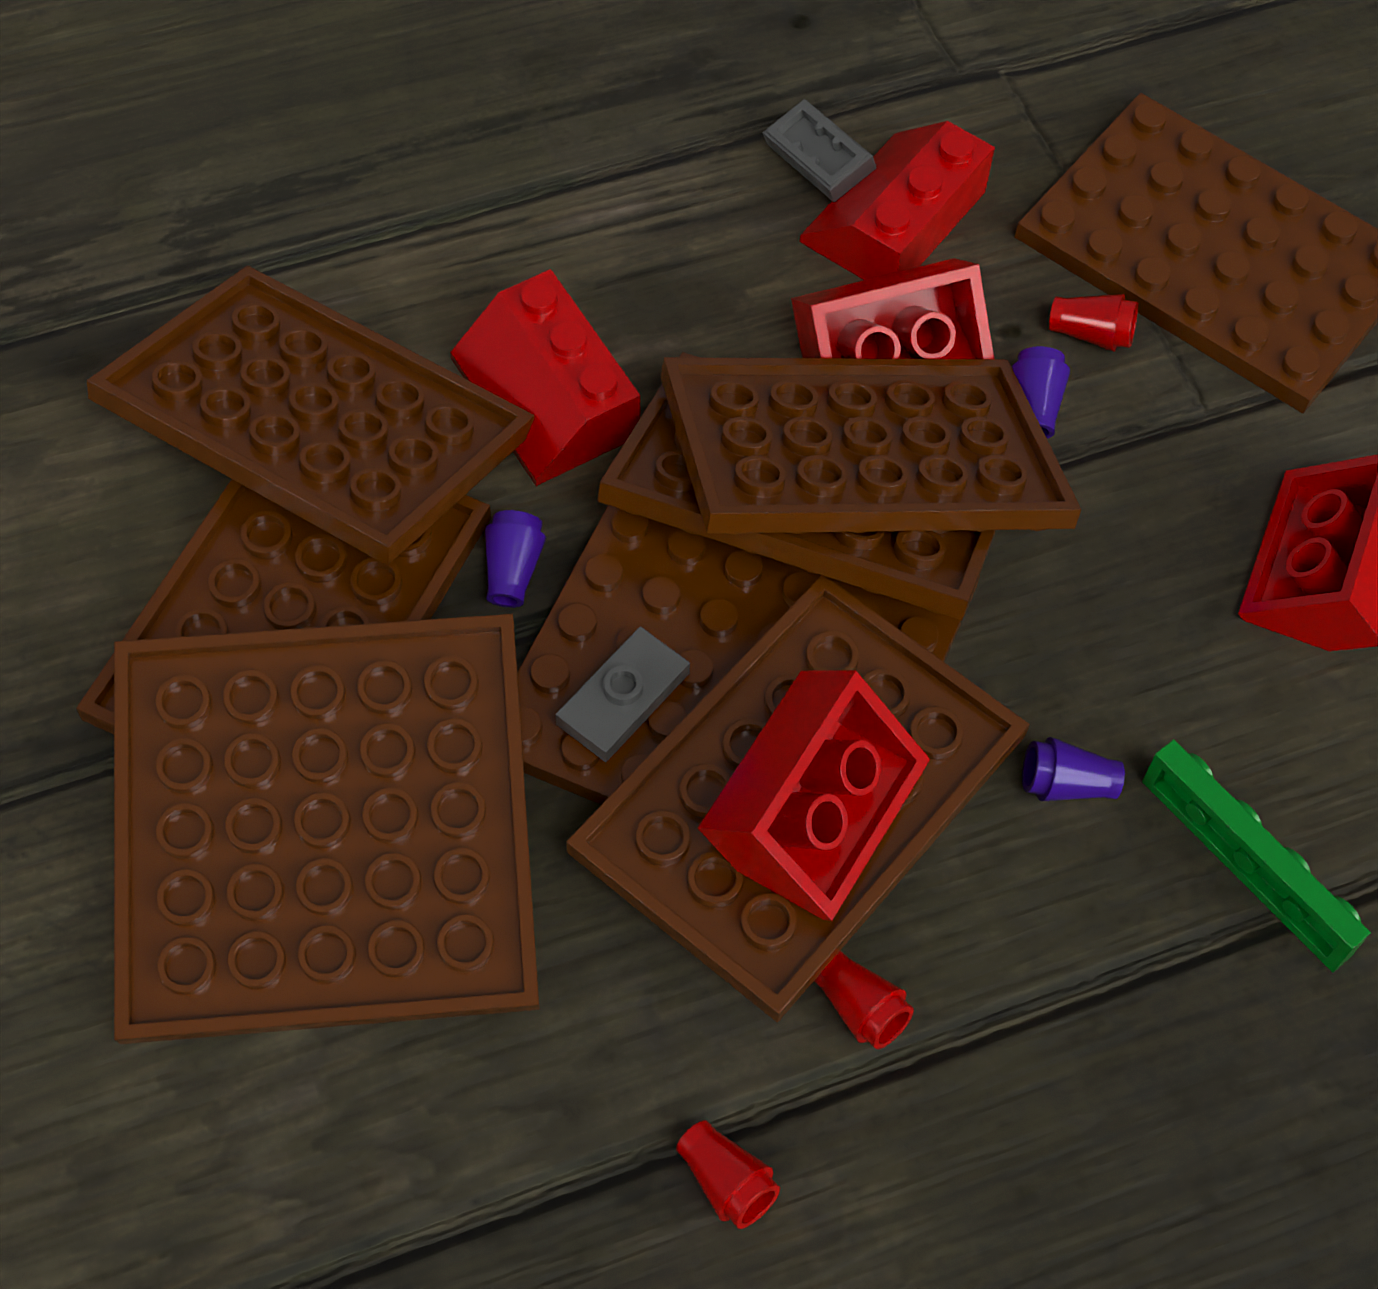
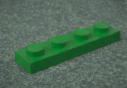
M1174 739L1155 754L1142 783L1332 973L1351 958L1371 934L1361 923L1359 914L1354 907L1345 899L1333 896L1311 874L1307 862L1299 853L1291 848L1283 847L1262 826L1258 814L1250 805L1232 797L1214 779L1211 769L1203 759L1196 754L1188 753Z

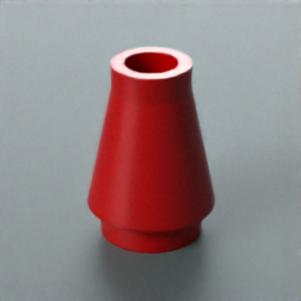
M1125 294L1073 298L1055 296L1050 313L1049 330L1067 334L1115 352L1117 347L1130 348L1136 329L1138 302L1125 300Z
M841 950L814 980L822 988L857 1042H869L875 1049H882L892 1043L907 1027L913 1016L914 1008L905 1001V990L853 961Z
M707 1120L696 1123L680 1138L676 1151L687 1162L721 1221L731 1220L738 1229L746 1228L760 1219L776 1201L780 1193V1187L772 1179L773 1169L719 1133Z

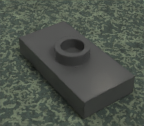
M805 99L762 132L767 145L833 202H836L877 168L873 155Z
M640 626L555 714L556 725L604 762H607L690 674V662Z

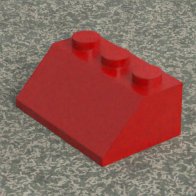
M949 121L897 132L873 156L877 168L836 202L832 201L800 235V243L863 280L920 267L986 192L995 147Z
M952 258L791 298L803 358L994 359L980 267L977 263Z
M551 269L498 292L450 352L451 360L464 379L535 415L525 441L513 451L535 486L623 445L640 419L639 392Z
M1378 454L1286 470L1238 612L1245 622L1327 651L1378 646Z
M856 670L800 671L697 829L739 873L822 920L832 921L923 773L930 758Z

